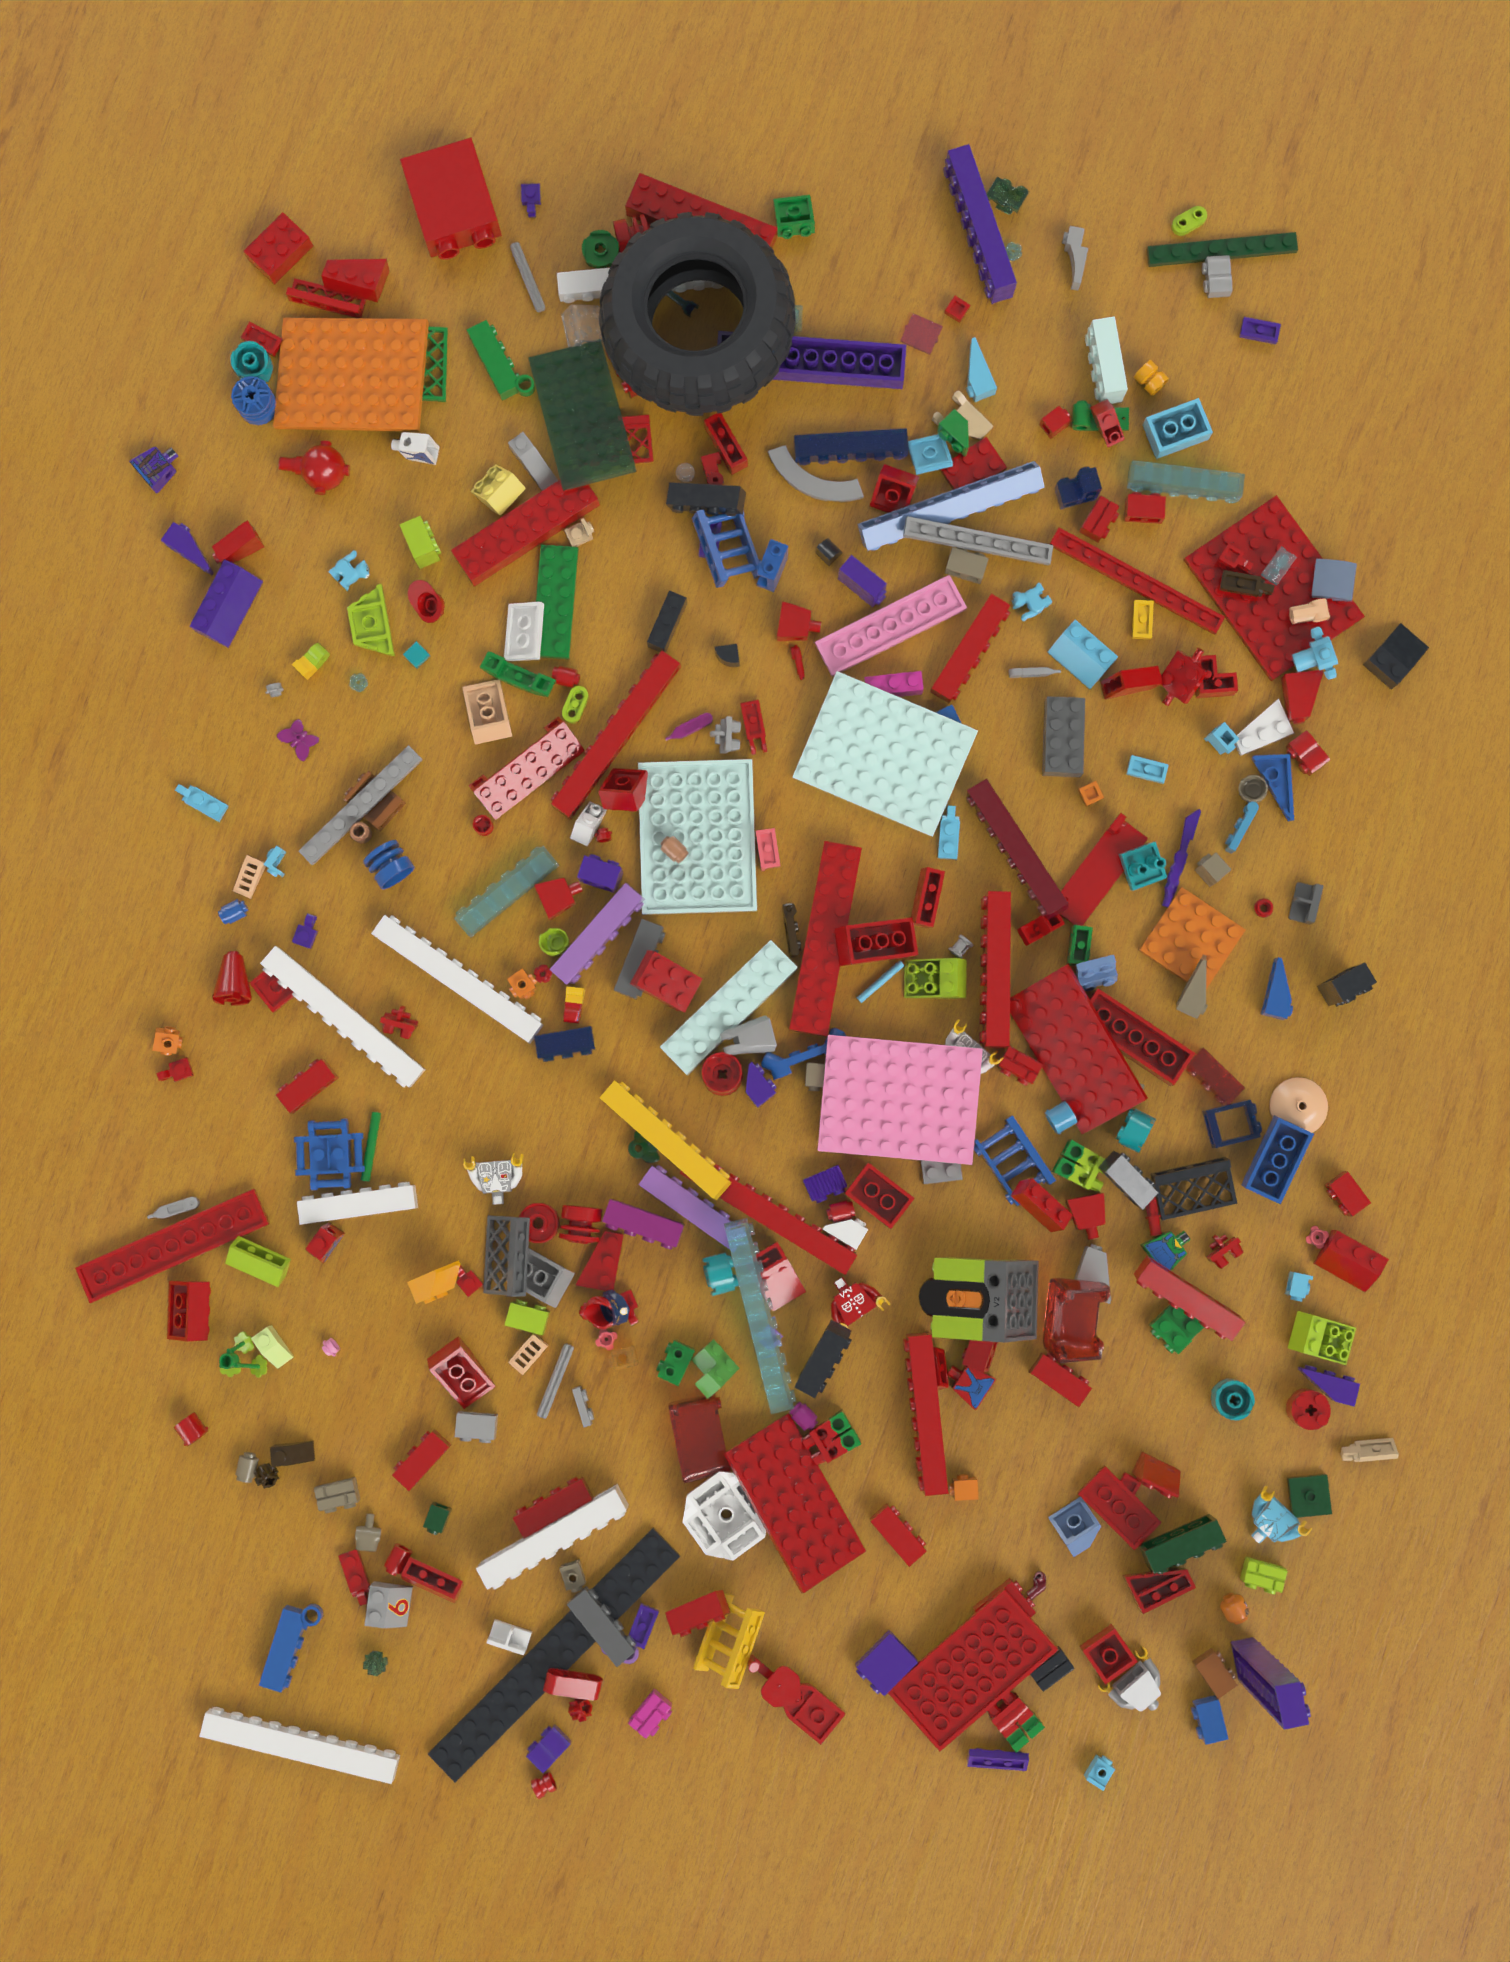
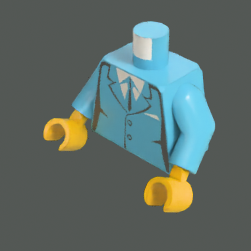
M1264 1486L1261 1494L1255 1499L1253 1504V1523L1258 1528L1251 1536L1259 1544L1267 1536L1273 1542L1277 1540L1284 1542L1300 1536H1307L1312 1531V1528L1306 1529L1304 1527L1307 1521H1303L1300 1524L1299 1519L1274 1497L1275 1491L1267 1493V1486Z

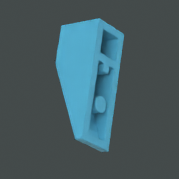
M976 337L972 338L970 344L968 383L966 387L968 396L973 398L974 403L995 395L997 390Z

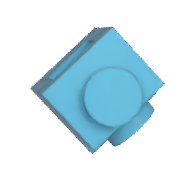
M1224 722L1215 727L1204 740L1206 742L1209 741L1221 755L1225 752L1229 754L1236 747L1234 744L1239 738Z
M1290 1271L1285 1294L1291 1295V1300L1302 1302L1303 1298L1309 1294L1310 1284L1308 1281L1313 1280V1276Z
M1095 1755L1084 1773L1086 1780L1104 1791L1107 1782L1115 1771L1112 1765L1113 1761L1104 1755L1102 1758ZM1100 1770H1105L1103 1775L1098 1774Z

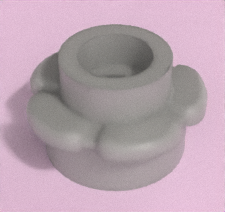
M281 683L269 684L266 686L267 691L265 693L270 694V697H277L282 695L281 692L284 688H282Z

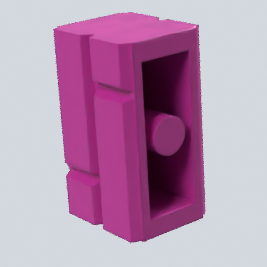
M653 1689L631 1716L628 1724L644 1738L647 1739L649 1735L653 1737L660 1728L658 1726L662 1719L666 1721L671 1715L672 1703L656 1689Z

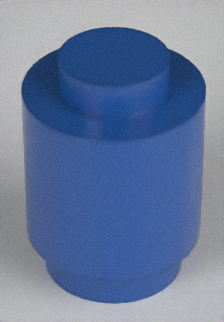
M236 899L221 907L218 914L224 924H232L247 916L248 907L244 901L240 902L239 899Z

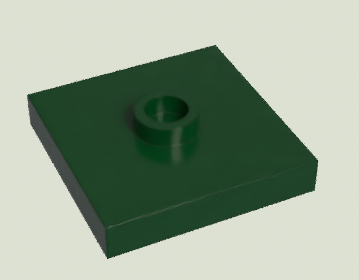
M1327 1474L1287 1478L1291 1513L1296 1518L1332 1514Z

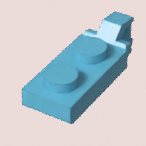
M178 784L175 791L184 796L182 800L186 804L220 822L229 807L197 787L190 785L187 789Z
M948 806L947 816L942 815V820L940 821L938 858L957 860L960 821L959 817L955 816L956 806Z

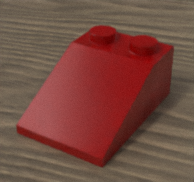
M459 1336L427 1358L429 1371L463 1409L495 1387L491 1378Z

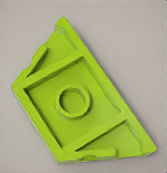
M378 584L370 593L364 594L360 597L359 601L347 607L353 644L361 648L395 656L383 586Z

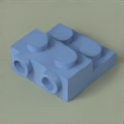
M1114 955L1076 964V977L1085 991L1094 990L1097 986L1101 985L1111 986L1117 981L1118 974Z

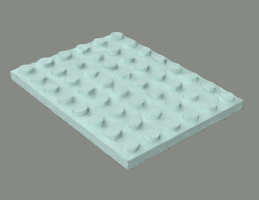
M837 671L793 778L933 837L978 730Z
M752 759L638 763V770H647L648 772L645 801L639 809L642 897L645 898L642 915L757 911ZM667 836L676 837L689 852L687 857L679 864L676 861L673 862L660 850L662 847L661 842Z

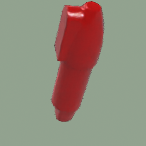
M794 645L790 647L792 659L795 660L797 675H799L800 680H803L805 672L802 653L799 646Z

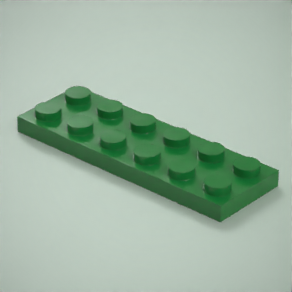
M541 544L536 602L544 603L540 658L570 660L579 547Z

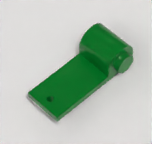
M1080 400L1072 406V429L1076 431H1099L1090 409L1091 405L1087 401ZM1129 407L1114 408L1122 431H1129Z

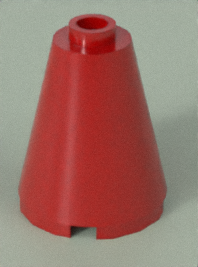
M229 951L223 956L212 995L213 1001L217 1004L225 1005V1002H231V1006L249 1004L252 1000L244 958L238 951Z

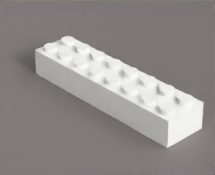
M618 1484L569 1514L481 1561L476 1570L487 1590L491 1587L495 1590L502 1586L507 1578L510 1577L512 1580L521 1575V1572L526 1567L530 1570L537 1566L542 1558L545 1557L547 1560L553 1557L561 1547L563 1550L573 1545L575 1539L580 1538L582 1540L591 1535L593 1529L597 1528V1530L604 1528L608 1525L610 1519L618 1520L623 1517L625 1512H627L629 1504Z

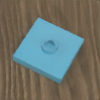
M938 434L907 441V447L916 475L953 466L947 443Z

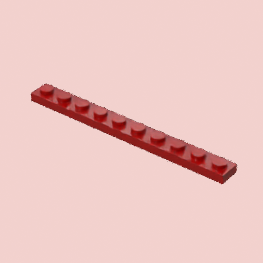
M1060 527L1049 544L1053 545V548L1214 635L1225 619V616Z

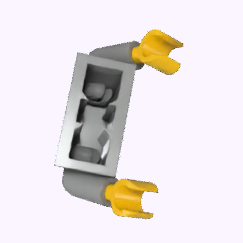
M1141 1647L1144 1650V1655L1139 1656L1136 1650L1134 1654L1137 1658L1142 1659L1143 1663L1139 1661L1112 1685L1114 1689L1110 1687V1682L1107 1683L1108 1686L1106 1688L1101 1687L1100 1684H1098V1687L1102 1692H1108V1696L1122 1708L1131 1710L1136 1708L1138 1711H1143L1148 1707L1149 1710L1153 1711L1159 1706V1702L1156 1699L1161 1695L1158 1688L1160 1686V1672L1151 1658L1148 1659L1147 1650Z

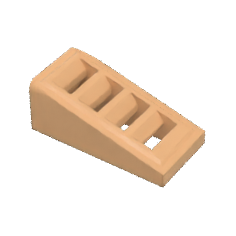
M247 855L233 891L251 899L265 870L264 862ZM250 865L258 866L257 870L251 868ZM247 871L255 873L254 877L246 874ZM244 878H247L251 880L252 883L249 884L247 882H244L243 880ZM244 885L250 889L246 891L241 889L240 886Z
M533 1333L508 1363L523 1375L549 1345L537 1334ZM532 1341L541 1348L539 1351L530 1344ZM526 1347H529L535 1353L534 1357L526 1350ZM522 1352L531 1359L529 1362L520 1355ZM517 1358L526 1365L524 1368L515 1361Z

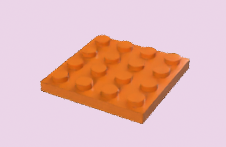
M1181 887L1139 951L1186 983L1189 981L1202 955H1206L1207 989L1246 929Z

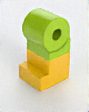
M316 643L299 660L293 662L292 665L308 680L328 659L330 653L320 643Z

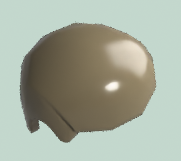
M1258 775L1245 777L1241 780L1238 787L1239 795L1247 803L1261 802L1266 797L1268 791L1266 781Z

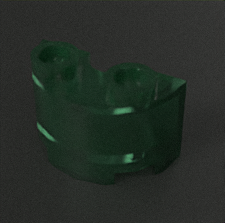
M996 177L987 192V197L989 201L993 200L997 204L996 208L1007 214L1015 211L1017 214L1030 191L1024 186L1013 187L1012 182L1006 178Z

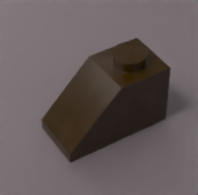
M314 1441L275 1444L271 1446V1467L315 1461Z

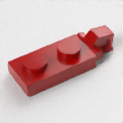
M353 1549L338 1555L350 1593H352L353 1597L357 1596L360 1606L368 1604L367 1592L370 1590V1582L359 1550Z

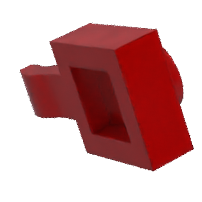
M1229 543L1218 559V562L1230 569L1235 570L1238 566L1240 570L1247 574L1253 566L1252 562L1242 558L1245 552Z
M187 1057L169 1063V1070L156 1073L159 1081L173 1077L174 1082H178L194 1076Z
M460 1264L457 1275L460 1279L456 1283L469 1297L484 1284L472 1269L467 1273Z
M632 1289L619 1295L624 1297L630 1308L628 1320L630 1325L639 1322L634 1312V1309L639 1306Z

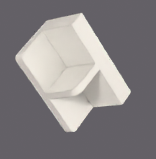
M495 1619L486 1643L524 1655L532 1631Z

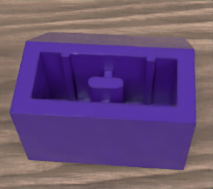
M751 1062L748 1068L746 1094L756 1107L759 1108L776 1094L774 1090L777 1087L770 1078L766 1080L763 1077L764 1070L758 1063L754 1065Z

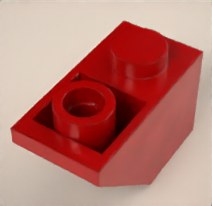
M1108 399L1090 407L1095 423L1107 447L1125 440L1115 409Z

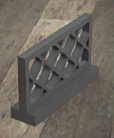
M488 1215L483 1293L511 1297L526 1296L530 1218ZM494 1220L500 1225L496 1231L494 1229ZM509 1222H510V1232H509V1230H508L507 1227H506ZM502 1231L506 1235L503 1241L499 1237V1234ZM495 1240L499 1245L496 1248V1250H494L493 1248V1242ZM508 1241H509V1251L507 1250V1248H506V1246H505V1245L508 1243ZM501 1250L505 1255L502 1261L498 1256ZM493 1260L497 1263V1267L494 1270L492 1268ZM507 1261H508V1271H507V1269H506L505 1266H504ZM500 1270L504 1274L501 1280L497 1276ZM494 1279L497 1285L493 1290H490L491 1280ZM506 1280H507V1291H506L505 1287L503 1286V1284L506 1282Z

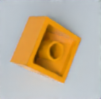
M459 1260L407 1282L416 1304L422 1301L427 1304L436 1300L435 1296L439 1299L448 1295L447 1291L455 1287L460 1267Z

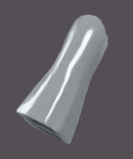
M767 1016L753 1019L720 1034L721 1041L732 1038L735 1045L732 1044L723 1048L725 1054L729 1055L774 1052L777 1047L772 1024Z

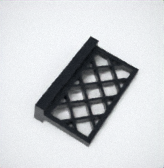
M1222 1157L1151 1173L1152 1182L1155 1184L1154 1188L1158 1192L1156 1197L1161 1220L1238 1204L1230 1169V1159ZM1226 1171L1227 1179L1222 1185L1215 1178L1219 1172ZM1202 1176L1210 1179L1204 1189L1196 1184ZM1187 1180L1191 1185L1184 1193L1177 1187L1181 1181ZM1213 1181L1221 1186L1216 1196L1207 1191ZM1167 1184L1172 1187L1167 1197L1160 1193L1159 1186ZM1194 1185L1202 1190L1197 1200L1189 1196ZM1226 1189L1230 1192L1232 1200L1222 1201L1219 1199V1196ZM1175 1190L1184 1195L1178 1204L1170 1200ZM1205 1193L1214 1198L1210 1205L1206 1206L1200 1203ZM1187 1197L1195 1202L1192 1208L1188 1210L1181 1207ZM1169 1201L1176 1208L1172 1213L1165 1215L1164 1207Z

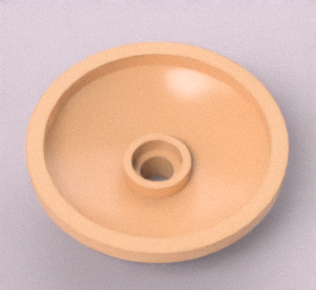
M1291 1078L1283 1081L1275 1088L1270 1098L1269 1108L1272 1119L1275 1115L1312 1133L1325 1121L1328 1112V1102L1325 1093L1315 1082L1306 1078ZM1301 1102L1305 1105L1303 1110L1299 1108Z

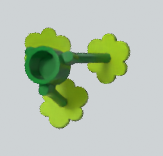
M242 1331L238 1336L234 1337L236 1342L234 1347L228 1348L227 1353L221 1355L219 1359L220 1372L225 1375L227 1374L228 1377H233L234 1374L241 1372V1368H251V1374L260 1378L267 1373V1360L262 1355H258L256 1359H253L251 1364L241 1363L239 1356L234 1353L237 1350L246 1354L254 1349L252 1337L247 1336L245 1332Z

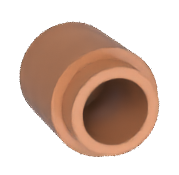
M357 822L351 826L350 835L356 842L365 844L370 841L372 831L365 823Z
M667 836L661 842L662 847L660 850L673 862L676 861L679 864L689 854L686 850L687 848L674 836Z

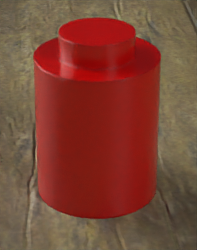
M395 1543L384 1564L386 1567L385 1571L394 1576L401 1574L412 1551L401 1544Z

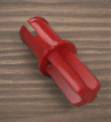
M1154 1197L1146 1206L1147 1217L1145 1218L1148 1219L1150 1236L1162 1234L1159 1218L1161 1215H1159L1157 1200Z

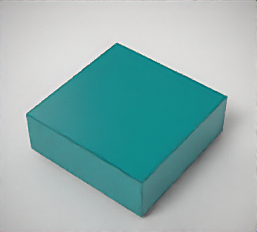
M417 641L403 654L416 669L430 657V654Z

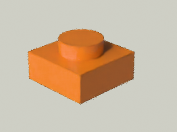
M1096 781L1078 789L1086 807L1104 799Z

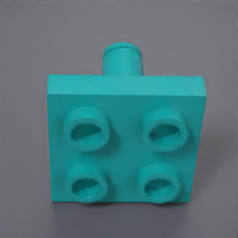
M1153 841L1119 854L1131 891L1167 878L1164 869L1166 860L1160 856L1156 842Z

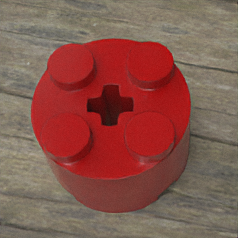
M1308 1388L1298 1389L1286 1403L1288 1417L1294 1424L1303 1429L1317 1430L1329 1422L1331 1414L1329 1401L1323 1394ZM1310 1406L1311 1410H1309V1413L1305 1412V1409Z

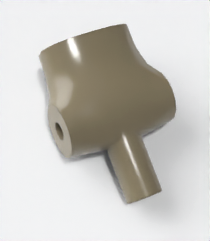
M374 1514L366 1515L365 1526L356 1527V1550L376 1552L378 1542L380 1541L381 1528L373 1527Z

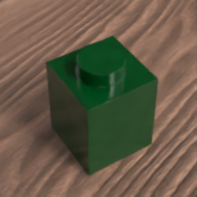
M433 1502L423 1527L427 1528V1532L431 1534H441L446 1527L452 1508Z

